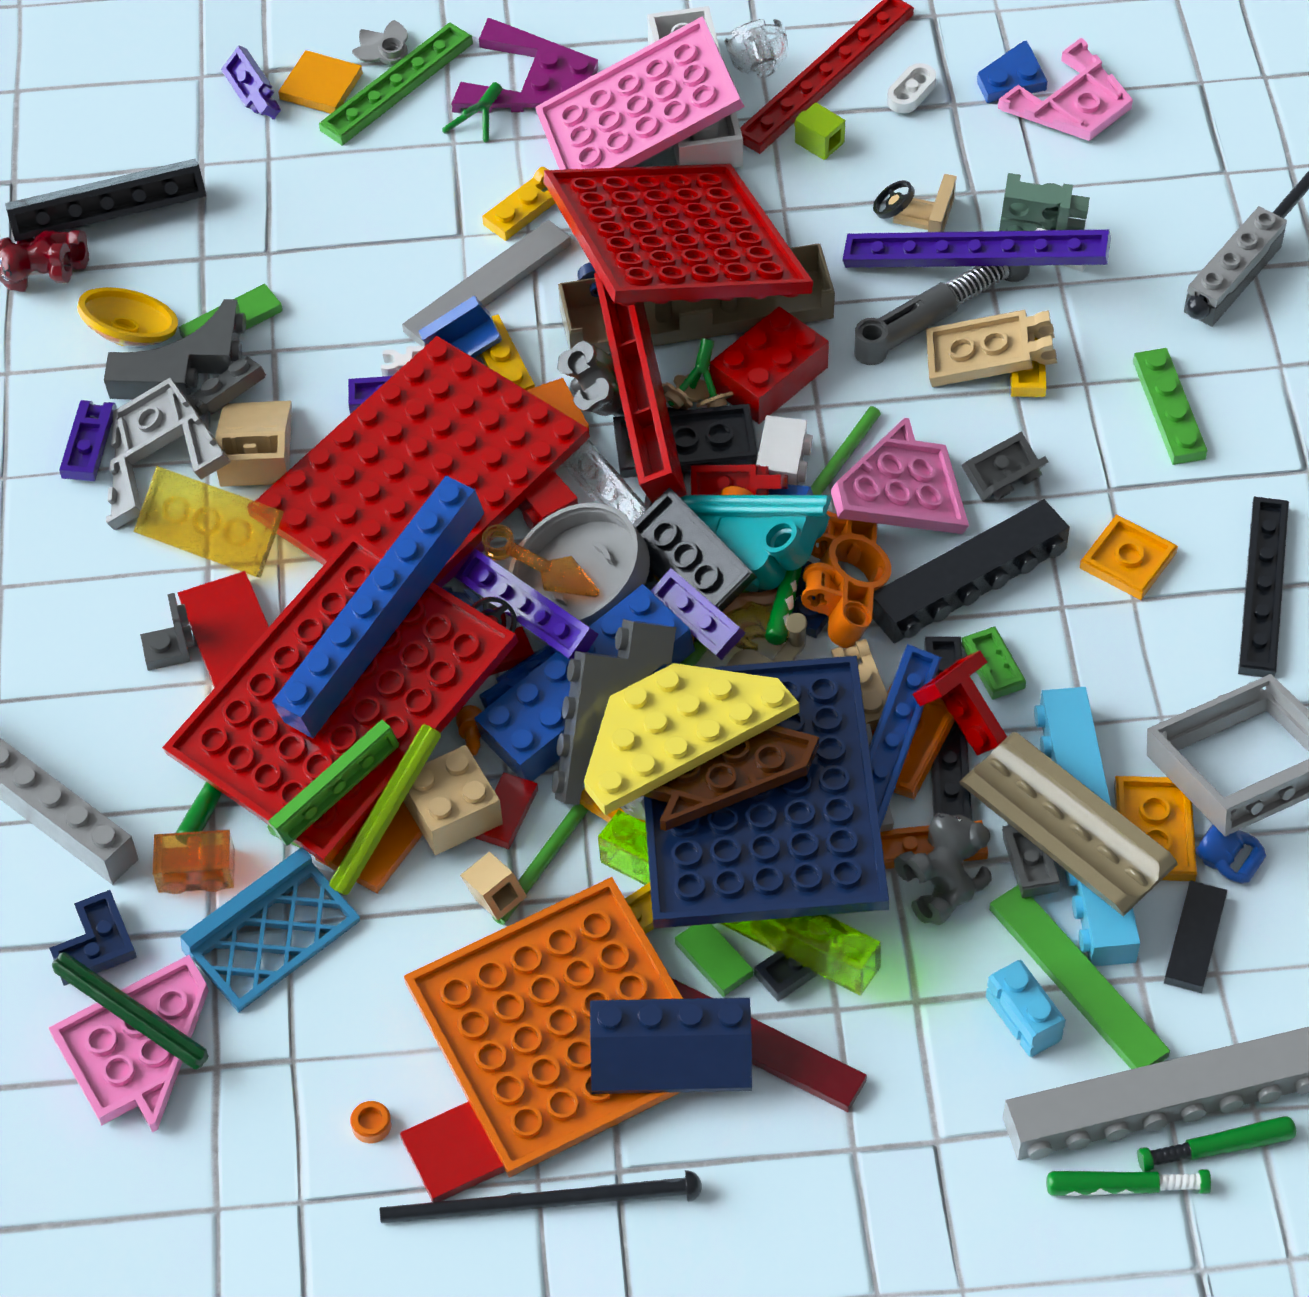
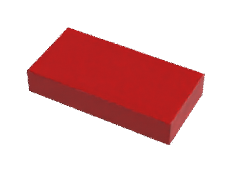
M503 772L494 790L500 799L503 824L476 836L475 839L510 849L538 792V783Z

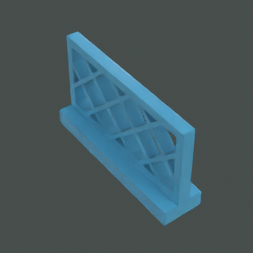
M301 847L180 936L181 949L186 956L190 955L192 960L195 961L239 1013L359 923L360 916L337 891L329 886V881L312 863L311 855ZM310 877L320 887L319 899L297 897L298 886ZM291 891H293L292 896H286ZM326 893L331 900L324 899V894ZM275 903L291 904L289 921L267 919L268 908ZM296 905L318 907L316 924L294 922ZM323 907L340 909L347 917L337 926L321 924ZM261 913H263L262 919L256 918ZM244 926L261 927L259 944L236 942L238 931ZM266 927L288 929L286 946L264 945ZM293 930L315 932L314 943L308 948L291 947ZM320 932L326 933L319 939ZM230 936H232V940H231V941H225V940L228 939ZM214 948L230 950L228 967L213 966L204 956ZM235 950L257 952L255 969L233 967ZM262 953L284 954V965L277 971L260 970ZM290 955H295V956H296V957H294L292 960L289 961V956H290ZM219 974L227 975L226 982ZM232 975L254 977L253 989L239 998L230 988ZM259 978H266L264 981L258 984Z

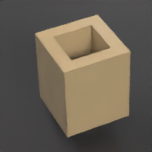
M490 851L460 875L474 899L497 920L527 898L514 873Z

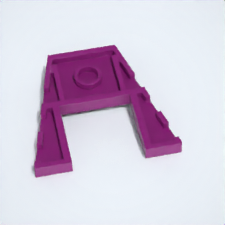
M487 18L479 37L480 48L535 57L521 92L503 89L489 108V113H492V108H511V112H524L525 108H535L597 74L599 69L598 59L492 18ZM460 82L451 103L452 112L460 113L461 108H468L478 103L489 86Z

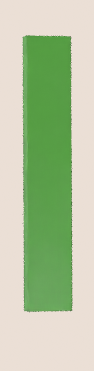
M449 22L319 123L320 132L343 146L473 44L472 35Z
M1017 885L990 902L989 910L1130 1069L1159 1063L1169 1057L1170 1049L1032 896L1022 898Z

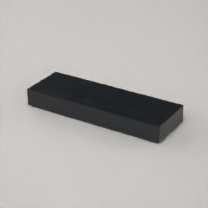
M1190 880L1164 984L1202 993L1228 890Z

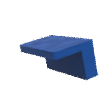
M475 295L418 331L426 345L438 336L473 358L502 340L490 312Z

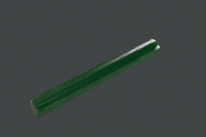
M60 953L53 961L52 968L55 974L192 1069H200L208 1060L209 1055L206 1048L68 953Z

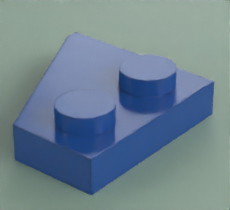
M1027 40L1022 41L977 73V84L987 103L999 101V98L1017 85L1031 94L1047 90L1048 81Z

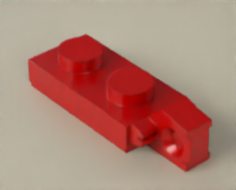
M758 464L691 466V495H721V491L729 486L745 488L753 495H769V489H788V475H769V466Z

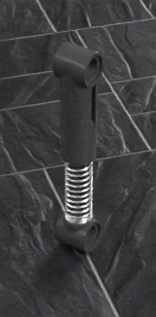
M975 266L973 269H969L968 272L966 271L964 274L959 275V277L954 278V280H950V282H940L878 319L866 318L861 320L855 328L854 355L856 359L866 365H877L883 362L889 350L956 312L958 305L963 304V301L966 302L968 299H972V296H977V293L980 294L986 288L989 289L995 283H999L1000 280L1010 282L1024 280L1030 272V266Z

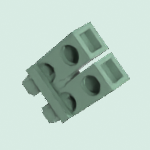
M1008 173L999 231H1036L1037 228L1045 230L1085 229L1086 220L1083 219H1087L1090 197L1072 195V184L1063 183V187L1055 183L1040 185L1021 182L1020 174Z

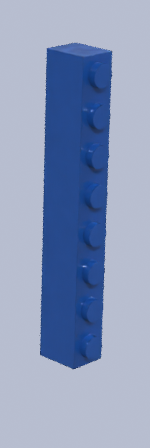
M448 476L443 478L272 700L284 723L311 738L316 736L484 515V510L474 489Z

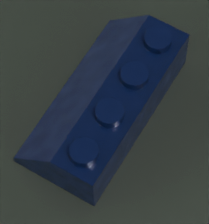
M750 997L590 1001L592 1094L752 1091Z

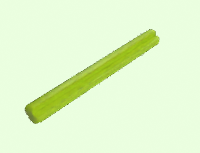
M425 724L420 727L329 882V886L343 895L350 893L441 738L439 731Z

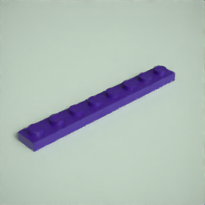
M1109 229L847 233L842 260L845 268L1107 265L1111 235Z

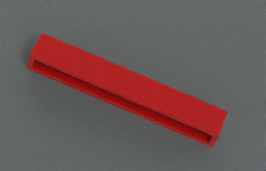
M594 273L639 485L652 504L669 487L679 497L685 496L687 492L644 302H636L630 306L614 303L597 273Z

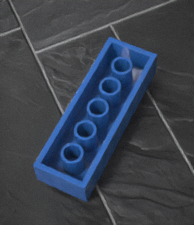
M644 584L589 626L599 634L591 645L589 653L618 656L619 650L615 647V636L618 628L622 627L623 619L676 627L671 664H679L695 651L690 628ZM559 651L474 717L481 739L518 777L530 781L538 778L558 762L561 757L557 754V741L561 733L564 734L566 719L562 717V705L564 698L569 696L571 682L567 679L570 659ZM663 664V665L660 666L658 669H656L654 672H657V671H659V670H661V669H663V668L669 666L670 664Z

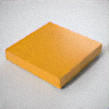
M305 50L278 91L279 99L331 114L346 101L363 74L362 66Z
M1116 514L1081 559L1079 568L1142 600L1176 555L1178 546Z

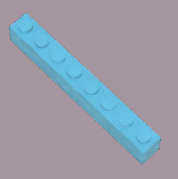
M1086 687L1042 690L1040 705L1034 706L1036 727H1042L1044 734L1040 738L1041 752L1111 806ZM1066 871L1068 886H1074L1076 896L1072 897L1073 915L1075 919H1081L1082 929L1079 930L1081 952H1087L1088 959L1094 966L1136 963L1140 939L1133 908L1122 916Z

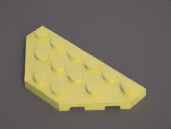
M673 663L609 697L584 779L585 790L604 815H607L799 713V702L778 678Z

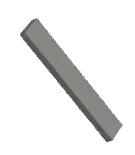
M547 220L402 324L403 332L420 346H426L418 332L420 329L474 295L484 306L488 305L571 245V236L550 220Z

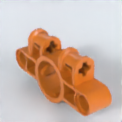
M827 511L826 514L830 517L828 526L824 534L816 540L811 553L813 557L820 560L818 563L808 565L803 571L806 589L802 592L801 601L806 608L828 615L829 638L837 646L849 648L855 646V642L860 640L871 624L874 591L884 587L889 580L892 571L891 563L884 550L876 544L877 523L839 519L837 514ZM838 561L848 562L856 566L865 574L869 582L860 581L849 576L840 567Z

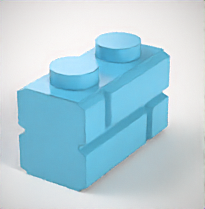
M1017 960L988 977L987 1000L1016 1040H1020L1021 1047L1029 1057L1037 1055L1062 1040L1066 1019L1022 960Z

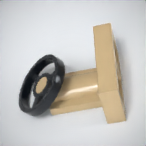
M944 174L935 202L913 198L915 189L906 180L894 182L877 196L873 204V211L881 219L893 217V223L925 229L928 232H944L955 199L957 176ZM902 187L909 188L908 193L902 195L900 192H894ZM888 195H890V197L886 201L885 209L882 212H879L881 203Z

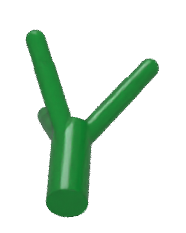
M493 82L478 103L463 110V114L443 127L442 132H449L478 111H481L482 139L484 142H488L489 108L502 92V86L497 82Z

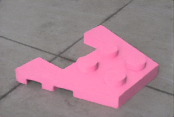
M1080 38L1062 51L1061 57L1062 62L1080 74L1044 101L1019 85L999 98L998 109L1090 141L1131 110L1133 99L1113 74H1107L1102 67L1100 58L1097 55H1092L1088 50L1087 42Z

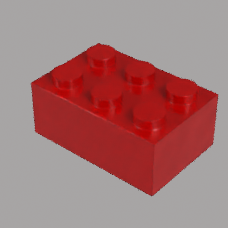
M778 306L710 361L709 371L717 395L733 391L734 395L726 399V401L731 405L750 404L752 420L760 424L765 420L766 415L773 414L828 368L829 341Z

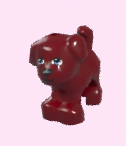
M44 230L35 238L17 241V243H13L8 237L0 239V282L9 290L26 292L28 276L33 271H38L42 274L49 273V277L56 283H68L72 276V268L84 270L88 265L87 235L81 230L70 232Z

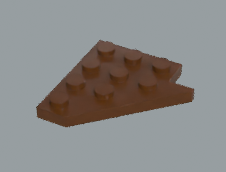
M775 725L643 796L668 803L660 819V828L665 831L806 776L819 748V737Z

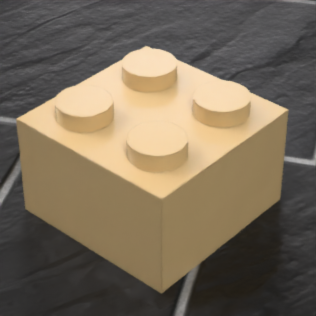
M466 745L425 763L403 801L435 856L503 824L500 799Z

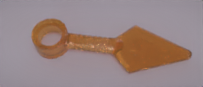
M502 524L490 526L484 531L482 543L486 556L493 560H504L512 557L539 571L544 591L591 597L599 596V589L572 556L547 560L516 544L512 530ZM497 537H503L508 540L507 544L500 548H494L489 545Z

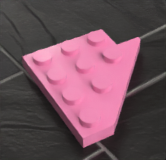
M909 418L901 420L848 470L831 489L839 519L963 534L969 526L946 445L915 441Z
M190 955L121 990L190 1038H192L209 992L207 983ZM95 1003L48 1027L52 1038L101 1126L138 1106L151 1131L158 1130L182 1065L180 1059L99 1003Z

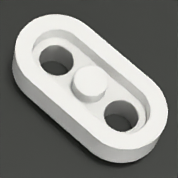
M916 63L909 66L889 87L887 93L888 107L897 113L914 111L935 88V69L924 63Z

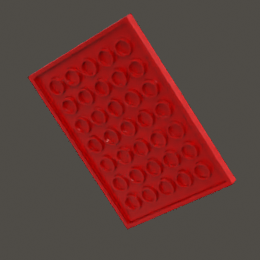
M731 164L544 170L545 186L614 303L630 306L636 302L665 304L675 300L699 302L702 299L717 298L723 301H730L736 297L764 299L767 296L782 295L793 298L799 296V294H812L813 280Z
M436 336L248 507L251 517L324 565L352 533L386 553L443 478L448 476L476 491L484 510V515L433 580V583L437 584L511 514L532 490L553 471H556L590 438L589 429Z
M354 533L346 539L162 747L169 757L270 825L268 821L378 722L381 720L386 722L400 744L399 747L293 841L327 866L365 823L420 727L424 724L429 725L441 733L519 642L515 633L432 582L314 738L284 723L272 700L386 554Z

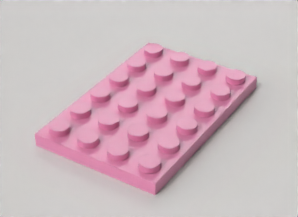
M702 16L536 106L535 109L559 170L634 167L745 106L709 27Z

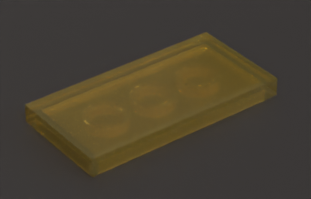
M156 466L133 532L261 578L284 511Z

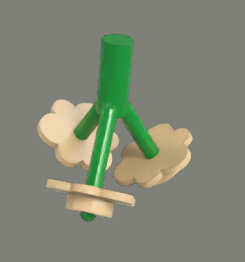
M701 339L694 369L686 376L676 375L673 382L676 388L668 382L666 384L662 383L666 403L677 410L680 408L688 410L692 408V402H698L700 399H703V401L696 404L697 408L707 406V408L726 406V399L734 395L733 391L717 395L709 371L714 340Z

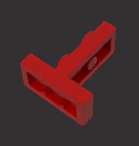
M980 650L957 660L912 694L920 707L938 698H942L948 711L952 714L977 756L995 749L1007 738L1004 730L970 677L988 663Z

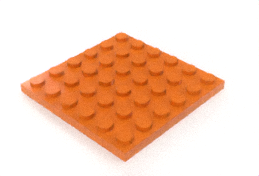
M613 877L404 975V981L502 1161L509 1178L681 1093L592 1094L590 1001L683 999Z

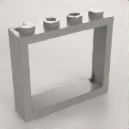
M1272 674L1250 682L1229 693L1220 695L1211 701L1191 708L1147 729V756L1224 836L1309 798V759L1223 797L1179 752V750L1266 711L1309 752V710Z

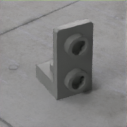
M175 593L167 594L174 627L140 634L148 671L190 662L188 647L194 646L193 636L185 604L177 605Z

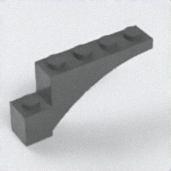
M623 619L622 627L618 628L615 636V647L619 650L618 656L575 651L574 659L569 661L567 669V679L571 682L569 696L564 698L562 705V717L566 719L564 734L561 733L557 741V754L561 756L559 771H555L552 778V792L555 793L556 800L565 804L579 805L584 779L609 697L650 676L663 664L671 665L676 627Z

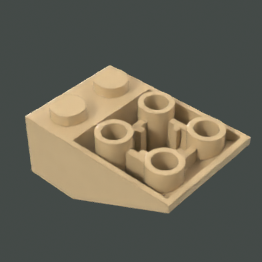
M291 400L228 403L222 407L215 439L231 463L217 470L220 487L274 484L290 469Z

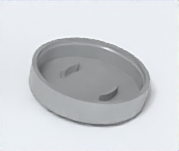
M581 503L560 509L539 522L519 544L511 560L509 572L589 627L639 586L645 585L649 573L650 557L644 538L624 513L602 503Z

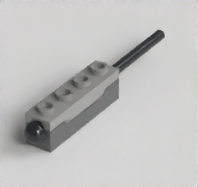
M1309 171L1273 212L1258 206L1188 285L1184 313L1211 327L1214 326L1282 247L1287 220L1284 218L1309 190Z

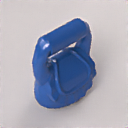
M1213 824L1195 850L1205 865L1212 869H1217L1228 880L1240 884L1250 882L1266 858L1265 848L1254 836L1240 830L1224 836ZM1244 844L1253 848L1238 872H1235L1230 867L1235 861L1234 858L1244 848Z

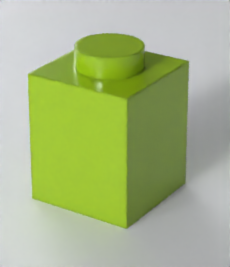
M814 103L809 109L802 111L795 120V143L825 160L845 143L846 120L820 104Z

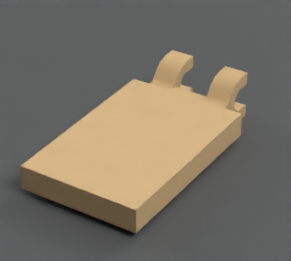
M1020 310L926 328L929 380L932 387L1033 369L1032 361H1037L1044 365L1057 363L1056 350L1053 349L1052 339L1055 338L1054 327L1051 324L1049 310L1028 317L1026 310Z

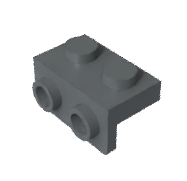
M1021 431L971 458L961 466L982 501L991 496H994L997 501L1014 491L1013 484L1022 480L1024 485L1043 475L1040 469L1049 461L1046 456L1038 460Z

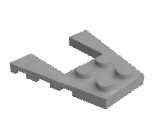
M171 378L166 379L113 412L111 446L115 449V457L110 461L109 472L113 474V487L108 488L107 501L111 504V515L106 516V523L113 530L143 514L132 465L150 456L172 441L185 435L193 472L201 480L231 463L184 393Z

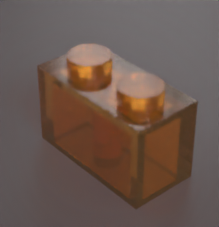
M230 830L154 834L152 874L158 893L181 894L184 891L196 890L217 892L222 889L234 888L235 848Z

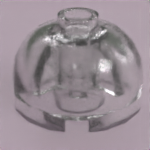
M758 19L732 30V38L728 40L726 37L724 40L732 65L747 75H757L759 78L772 75L775 69L787 57L789 49L783 22L773 19L774 24H765L764 19Z

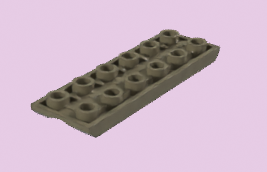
M1012 732L986 759L975 766L959 781L960 785L1122 916L1129 912L1178 865L1168 850L1017 732Z

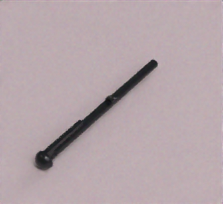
M685 1170L684 1178L522 1194L518 1192L502 1196L386 1206L379 1209L380 1222H401L687 1194V1201L690 1202L700 1195L702 1183L696 1173Z

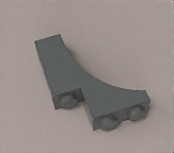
M224 299L218 310L203 326L172 344L147 351L108 352L104 383L109 398L133 400L168 378H171L179 386L184 395H190L192 388H197L198 373L222 374L228 370L231 363L242 359V343L239 341L240 333H245L246 315L240 312L238 301Z

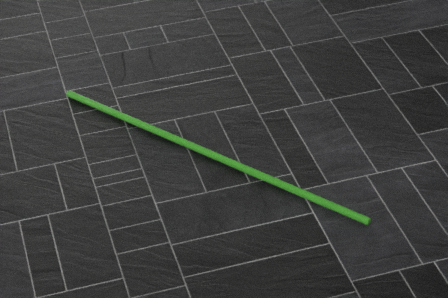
M874 406L868 408L810 486L814 495L823 494L881 415L878 408ZM697 639L694 643L695 651L679 664L696 666L708 648ZM579 804L572 807L518 880L526 895L589 811L583 805ZM519 904L499 920L493 916L492 918L497 923L505 925Z

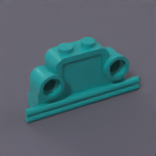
M685 495L680 497L757 576L745 589L749 592L776 588L783 581L787 570L798 569L809 560L816 540L824 534L830 517L826 513L832 499L830 495Z

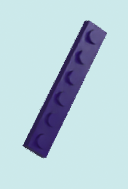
M476 548L455 576V578L483 598L498 597L505 600L513 608L518 623L570 660L574 659L575 651L588 652L599 635ZM490 602V603H492V604H493L494 606H496V607H499V606L502 605L501 603H498V602ZM507 609L505 613L511 617L510 611Z

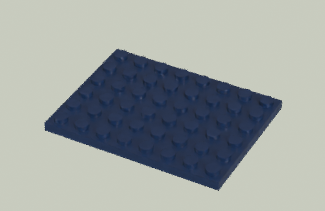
M857 656L707 667L778 678L799 702V713L776 725L818 736L819 748L806 776L667 831L661 830L660 819L668 803L644 796L653 927L667 928L889 910V894Z

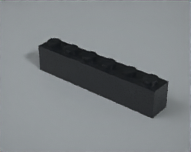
M194 158L5 203L14 240L17 242L36 237L44 230L59 232L202 198L207 195L199 164Z
M1043 499L874 591L872 619L894 644L904 638H911L922 628L933 622L944 620L951 612L963 605L969 606L973 604L980 596L992 589L998 590L1002 588L1010 579L1019 574H1027L1039 563L1050 557L1056 558L1061 555L1067 548L1070 526Z

